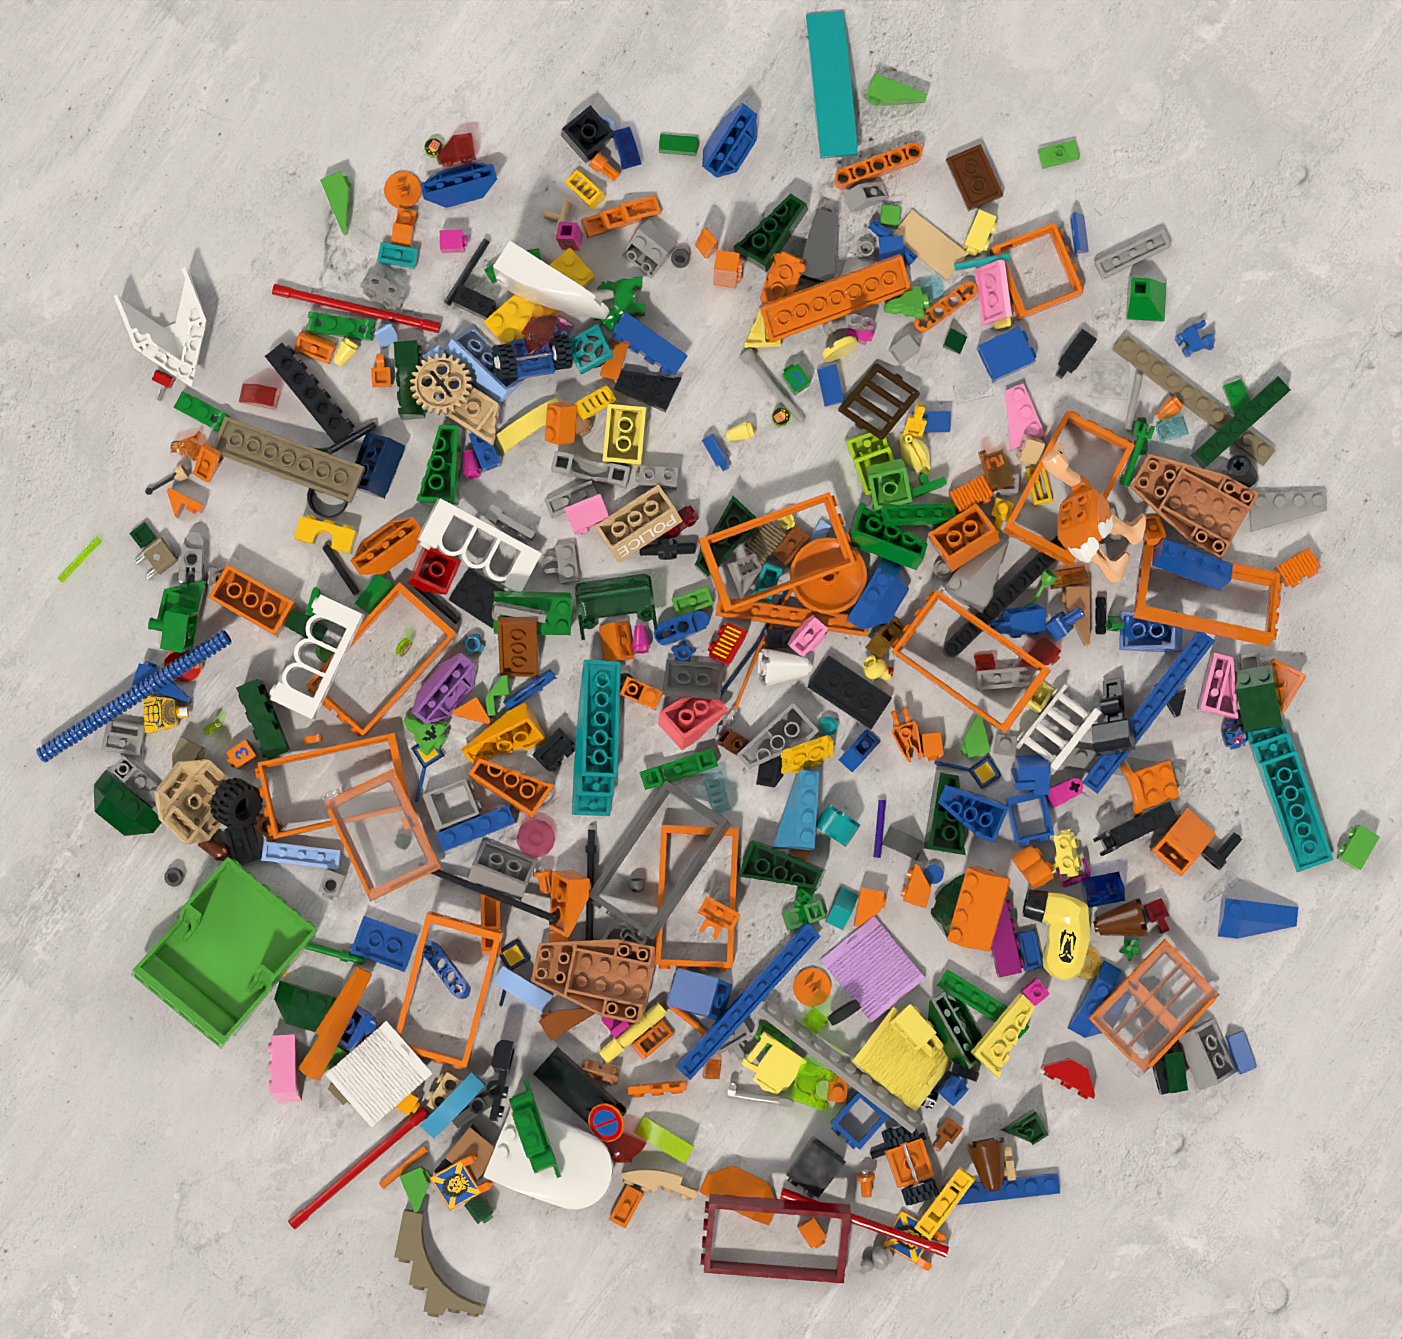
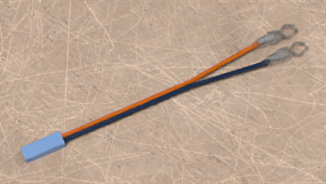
M820 520L809 542L825 538L831 525ZM792 588L783 592L777 605L785 606L793 592ZM766 623L751 651L721 690L720 701L722 695L756 650L737 700L722 719V724L730 727L734 722V717L739 708L738 705L760 649L765 642L764 630L772 629L774 624Z

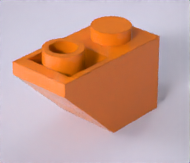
M627 677L620 692V695L655 711L663 694L662 691L630 677Z
M914 864L913 868L909 867L906 878L909 881L907 886H903L900 896L903 897L902 901L926 908L931 888L920 866Z

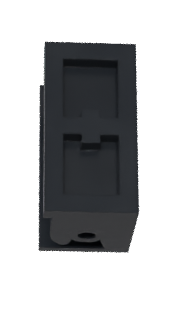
M558 728L532 756L548 772L551 769L555 771L562 764L560 761L565 756L568 758L575 752V743Z

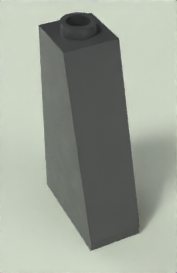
M825 207L816 209L802 256V264L806 268L800 277L819 284L835 278V213H832L831 209Z

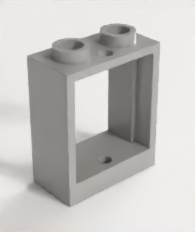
M467 778L422 795L436 831L481 815L479 810L482 809L479 799L474 798L472 792H475L472 781L468 782ZM464 785L473 812L443 823L433 797Z

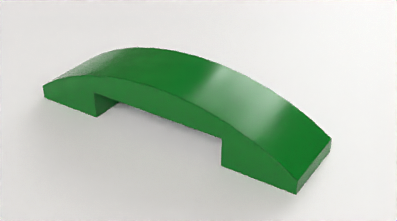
M710 748L641 771L639 774L644 789L648 790L663 785L665 781L669 783L718 767L713 749Z

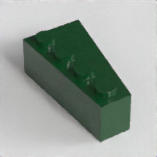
M732 496L712 534L756 519L757 517ZM757 527L709 544L718 569ZM701 551L694 567L709 579L711 575Z
M256 679L236 687L239 699L245 707L246 717L254 728L252 730L254 737L261 744L259 749L262 757L272 760L291 753L264 681Z
M940 772L935 773L923 849L966 855L962 823L938 803L945 785L960 789L959 776Z
M753 840L737 877L816 889L819 888L826 870L757 840Z

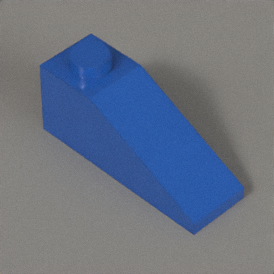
M145 661V664L139 663L132 685H140L141 681H145L147 677L150 678L152 674L155 675L157 671L160 672V669L156 668V664ZM173 681L170 684L167 683L165 687L162 686V689H157L156 692L189 703L192 700Z

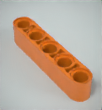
M914 142L841 168L835 173L834 185L841 190L848 189L916 164L921 159L923 149L920 144ZM916 150L919 155L912 157L909 151ZM897 156L901 159V162L894 163L891 158ZM881 163L883 165V168L881 170H877L874 168L873 164ZM862 169L865 171V175L858 176L855 171ZM843 175L847 177L848 181L841 183L838 177Z

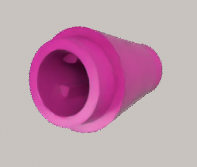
M475 450L464 451L463 474L466 476V479L479 478L482 469Z
M635 625L632 649L636 654L648 653L651 646L646 625Z

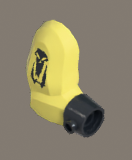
M1028 889L1022 916L1041 923L1043 921L1048 925L1047 944L1042 958L1044 969L1058 980H1071L1078 977L1085 966L1090 940L1087 904L1077 898L1064 894Z

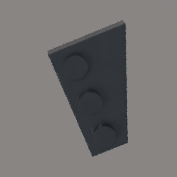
M622 371L614 386V390L666 413L682 378Z

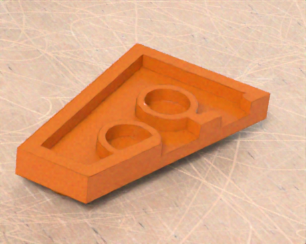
M686 1080L628 1085V1095L633 1094V1098L644 1097L646 1093H652V1096L664 1095V1092L679 1094L687 1090Z

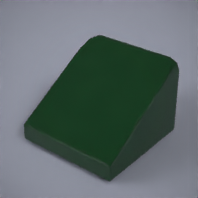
M951 328L943 348L960 355L967 336Z

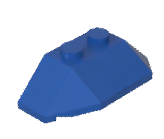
M741 103L724 116L703 149L702 167L716 178L736 173L757 141V114L747 105Z
M472 162L436 172L425 182L420 183V187L425 200L448 208L483 198L496 182L497 176L493 164L487 165Z
M885 558L882 559L848 616V622L865 630L889 623L909 591L900 564Z
M1105 960L1103 961L1068 1029L1084 1038L1102 1033L1088 1017L1125 980L1121 969ZM1129 991L1102 1018L1112 1029L1130 998Z

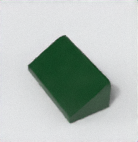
M1183 1051L1165 1053L1163 1058L1168 1092L1172 1094L1187 1091L1188 1084Z

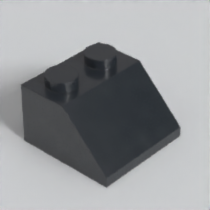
M591 105L564 126L561 131V137L585 164L595 157L615 135V132Z

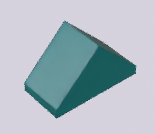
M841 887L825 922L843 930L853 912L859 895Z

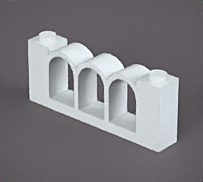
M441 498L437 499L416 539L420 541L419 545L425 549L430 550V548L436 549L437 547L445 555H459L460 560L467 567L474 569L483 567V571L489 579L502 581L500 585L505 587L504 591L522 592L541 555L535 549ZM454 516L471 525L461 546L456 551L450 552L444 548L442 537ZM476 529H479L495 539L482 562L472 564L466 558V549ZM501 541L518 552L506 574L496 577L491 573L489 564Z
M321 594L319 598H315L312 604V612L316 615L312 616L306 624L308 638L301 640L295 647L294 658L297 663H292L286 667L282 675L283 684L280 682L277 685L274 684L270 691V700L315 720L364 618L363 614ZM326 619L346 628L337 649L314 638L312 629L317 621ZM313 643L335 653L326 673L303 663L300 654L304 646ZM304 668L323 677L314 698L291 687L289 676L293 670Z

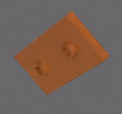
M498 617L500 676L538 677L537 618Z

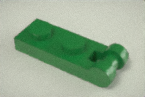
M184 391L181 392L173 407L218 432L225 416L229 417L226 413ZM214 415L218 416L215 423L211 421Z

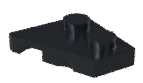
M781 755L759 765L756 785L772 788L777 786L784 776L783 773L781 774Z

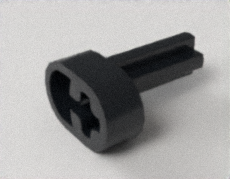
M1233 832L1217 852L1207 845L1200 855L1214 868L1221 870L1227 863L1226 858L1242 841V838Z

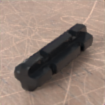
M1097 597L1095 599V606H1097L1095 609V624H1097L1095 633L1097 635L1106 634V598Z

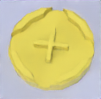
M844 337L833 344V348L827 347L823 351L822 357L826 362L838 360L852 352L859 343L856 337Z

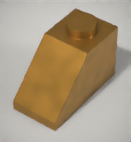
M893 617L889 623H886L875 634L865 648L877 659H881L894 644L895 640L904 634L902 631L905 626Z

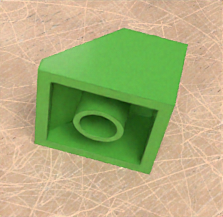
M903 458L865 467L875 510L881 509L883 505H900L912 502L907 470Z

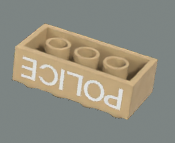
M656 485L594 527L619 563L681 523L682 519L661 487Z

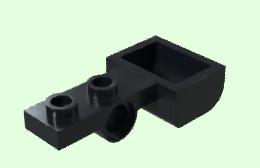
M1123 679L1104 680L1103 698L1100 699V708L1104 715V722L1092 724L1093 749L1098 756L1135 750L1134 722L1130 718H1125Z
M501 1040L495 1045L491 1066L494 1072L499 1073L498 1080H492L486 1086L487 1095L493 1100L489 1119L498 1122L499 1117H503L505 1106L501 1105L503 1098L507 1099L509 1087H506L516 1048L515 1043L509 1040ZM494 1085L501 1088L500 1093L497 1095L490 1093V1088Z

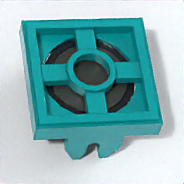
M599 324L570 339L569 343H571V349H573V360L581 375L593 368L601 367L606 361L615 357L612 352L611 343Z

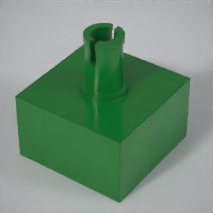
M176 606L165 611L164 620L151 617L148 622V629L162 632L160 649L184 653L194 648L199 610Z

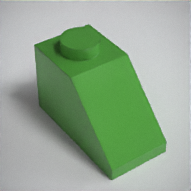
M979 715L975 717L963 737V744H960L962 755H966V758L991 752L983 719Z
M423 1165L400 1175V1180L414 1213L420 1210L430 1185L431 1175L427 1168L424 1169Z

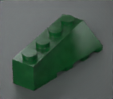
M417 340L393 342L395 367L397 368L396 383L397 387H399L397 400L399 406H401V408H398V415L402 420L425 418V413H428V408L423 410V403L418 405L416 401L419 398L414 399L412 395L415 392L410 390V387L415 386L410 380L416 378L412 375V372H418L416 365L423 366V364H420L419 358L423 356L422 346L418 345Z

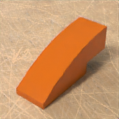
M481 894V925L502 930L501 902ZM482 937L483 955L491 954L494 940ZM502 941L498 955H502Z

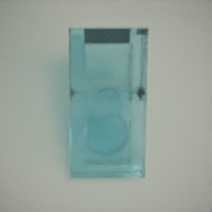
M1183 416L1163 419L1155 425L1161 443L1189 435Z

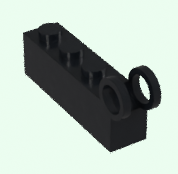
M1170 801L1165 802L1097 835V837L1093 838V841L1097 842L1100 840L1104 848L1100 855L1104 856L1177 820L1178 817Z

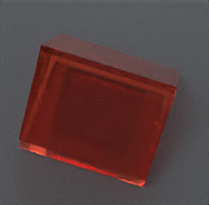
M993 653L974 655L975 672L995 670L996 664Z

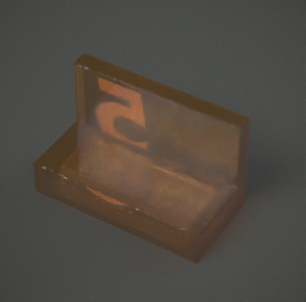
M1003 449L990 454L986 450L978 452L988 485L993 492L1015 484Z

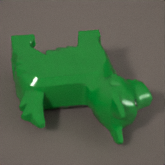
M642 276L631 279L622 278L615 282L607 281L606 283L602 281L597 290L613 291L614 306L608 308L610 312L606 319L594 318L593 321L600 320L601 324L606 326L610 332L624 312L632 317L645 316V304L636 303V295H633L635 288L642 290Z

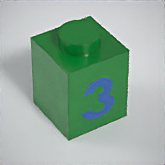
M799 363L795 366L791 364L783 370L782 378L794 396L810 386L811 382Z

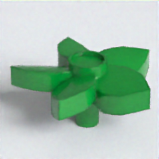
M1124 939L1125 947L1119 952L1127 954V959L1130 961L1133 958V954H1141L1137 948L1139 940L1129 941Z

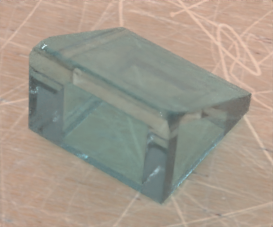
M938 275L919 280L923 294L928 293L929 300L944 296Z

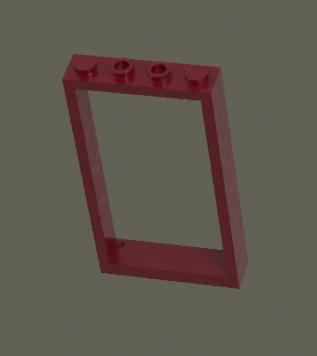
M710 1194L709 1201H705L704 1213H708V1219L704 1218L703 1230H706L707 1233L706 1236H702V1248H705V1253H701L700 1265H704V1273L844 1284L851 1217L850 1204ZM715 1209L841 1218L836 1270L711 1260Z

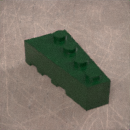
M792 194L787 196L773 209L770 215L761 220L757 227L748 232L744 239L733 246L735 253H740L742 258L767 272L775 261V254L781 252L807 213V203Z

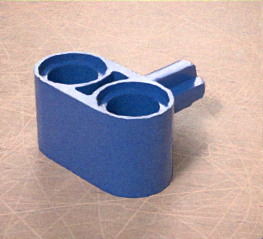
M1080 607L1075 608L1068 614L1061 611L1052 617L1045 627L1055 641H1058L1073 629L1075 622L1085 616L1084 611Z

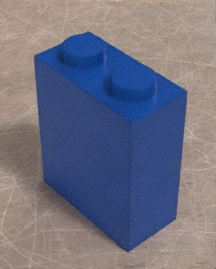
M1020 326L984 342L976 348L992 383L1031 366L1036 361V353L1032 347H1029L1027 343L1028 336L1024 330H1021Z

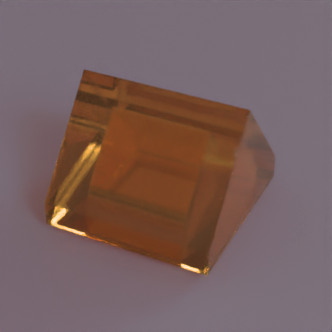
M709 1059L703 1066L702 1077L705 1079H720L721 1060Z

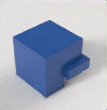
M1041 755L1015 756V769H1011L1010 774L1015 790H1034V795H1049L1050 765L1048 760Z

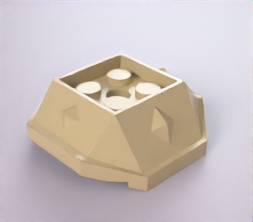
M210 760L178 761L154 791L159 820L184 844L190 845L209 841L221 826V823L215 820L210 812L212 808L210 807V802L213 800L211 798L215 794L216 788H219L222 782L225 783L229 778Z

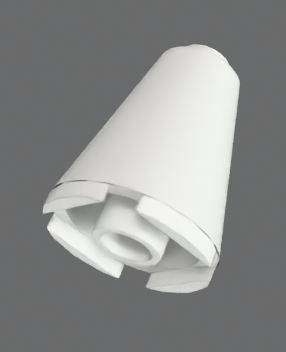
M760 649L762 652L758 654L757 672L761 673L762 678L759 679V683L762 687L806 677L812 670L811 661H808L807 657L770 649Z

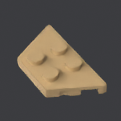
M473 387V389L467 390L471 396L464 397L467 403L461 402V409L457 406L454 407L455 413L449 409L448 414L445 416L490 445H493L500 405Z

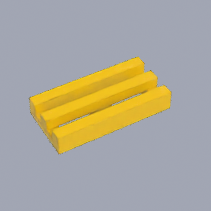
M1037 466L1025 468L1028 482L1031 478V471L1034 473ZM1044 466L1041 474L1047 499H1044L1038 476L1036 486L1040 500L1037 501L1033 485L1030 491L1033 506L1053 502Z

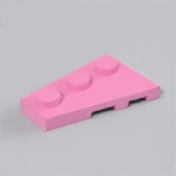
M1022 383L1006 390L1005 400L1010 441L1009 447L1011 451L1019 448L1023 434L1039 439L1046 435L1024 384Z

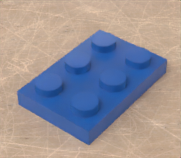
M363 916L350 953L405 972L419 935Z

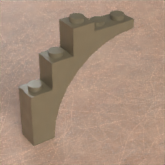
M404 1209L394 1257L399 1258L398 1261L403 1263L413 1261L409 1285H413V1288L417 1290L428 1288L423 1312H428L427 1315L431 1317H439V1315L444 1314L445 1308H448V1311L452 1313L464 1311L467 1312V1315L479 1317V1314L483 1315L485 1304L470 1300L457 1293L444 1282L433 1267L424 1243V1212L418 1211L414 1213V1210Z

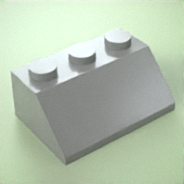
M484 839L472 864L467 880L521 901L538 860Z
M1214 1018L1189 1028L1178 1039L1179 1046L1185 1055L1186 1062L1191 1069L1199 1090L1218 1085L1237 1072Z

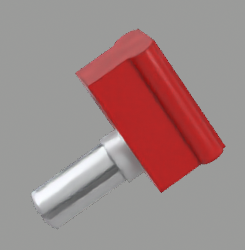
M155 370L152 381L161 384L155 397L156 400L162 401L167 388H172L176 380L175 377L163 371Z

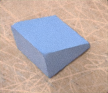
M390 323L374 333L383 348L399 339Z

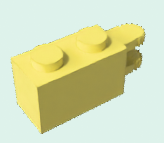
M911 1004L904 1007L889 1022L915 1051L921 1048L928 1056L933 1058L935 1052L927 1042L930 1040L940 1050L944 1047L943 1043L935 1035L937 1032L934 1030L933 1024L925 1020L921 1016L920 1010Z

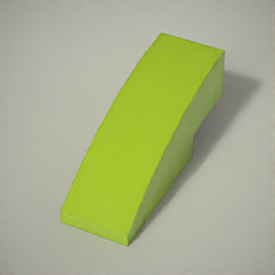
M646 1116L642 1118L634 1132L684 1164L694 1149L693 1144Z

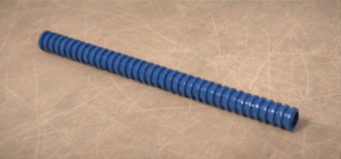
M220 630V633H216L215 637L211 636L210 640L206 639L205 643L202 642L200 646H195V649H191L190 653L186 652L185 656L181 655L180 659H175V662L166 665L165 669L161 668L160 672H155V675L152 674L150 678L147 677L145 681H141L140 685L136 684L135 688H130V691H125V694L122 693L120 697L111 700L110 703L105 704V707L102 706L100 710L97 709L95 713L93 712L90 716L82 719L81 723L77 722L76 726H71V729H66V732L63 731L61 735H57L56 738H52L51 741L36 749L38 757L45 763L49 759H53L54 756L62 753L63 749L67 750L68 746H73V743H78V740L81 741L83 737H87L88 734H92L93 731L103 727V724L106 725L108 721L110 722L113 718H117L118 715L122 714V711L126 712L127 708L131 709L132 705L135 706L137 702H142V699L145 700L147 696H151L152 692L156 693L157 689H162V686L165 687L167 683L170 684L172 680L181 677L182 673H187V670H192V667L195 668L197 664H201L202 661L212 657L211 654L215 655L217 651L220 652L222 648L232 644L230 636L226 631Z

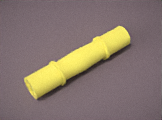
M657 1002L643 1014L640 1024L632 1023L618 1037L613 1038L612 1041L598 1052L607 1063L611 1062L621 1052H624L627 1046L637 1040L650 1027L653 1028L668 1013Z

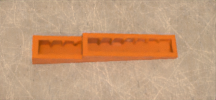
M356 967L317 1028L316 1033L319 1037L298 1068L305 1076L320 1081L373 975L371 972Z

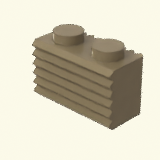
M771 522L759 526L756 530L758 534L755 538L750 537L744 545L746 547L745 553L748 555L755 553L759 564L762 566L787 535Z

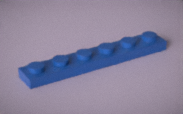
M1058 1173L1018 1177L1016 1180L1011 1181L1004 1179L1000 1191L989 1192L988 1189L983 1188L981 1182H974L957 1205L1060 1194ZM953 1186L950 1187L951 1189H953L955 1192L958 1193V1190H957L955 1187H953Z

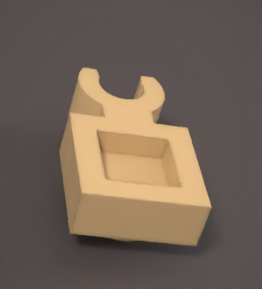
M1010 1145L1005 1146L1004 1176H1006L1008 1181L1016 1180Z

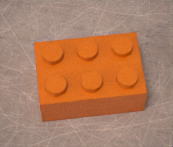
M977 504L969 507L928 534L932 546L951 571L956 570L1000 541L996 528Z

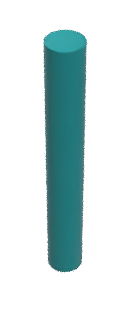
M1004 253L954 263V269L958 271L983 266L997 260L1009 261L1011 260V254Z

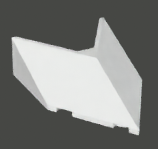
M186 268L182 269L185 283L176 323L165 328L123 301L118 295H115L114 298L134 348L192 387L207 320L188 270Z

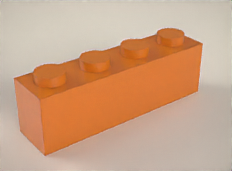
M716 251L713 285L736 288V283H740L743 260L739 259L740 253Z

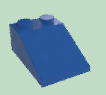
M1120 612L1124 629L1120 631L1119 650L1182 652V628L1134 618L1133 612Z

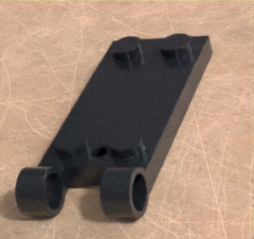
M558 1046L533 1073L588 1125L591 1110L599 1104L613 1105L620 1111L622 1116L627 1112L626 1107L609 1094Z

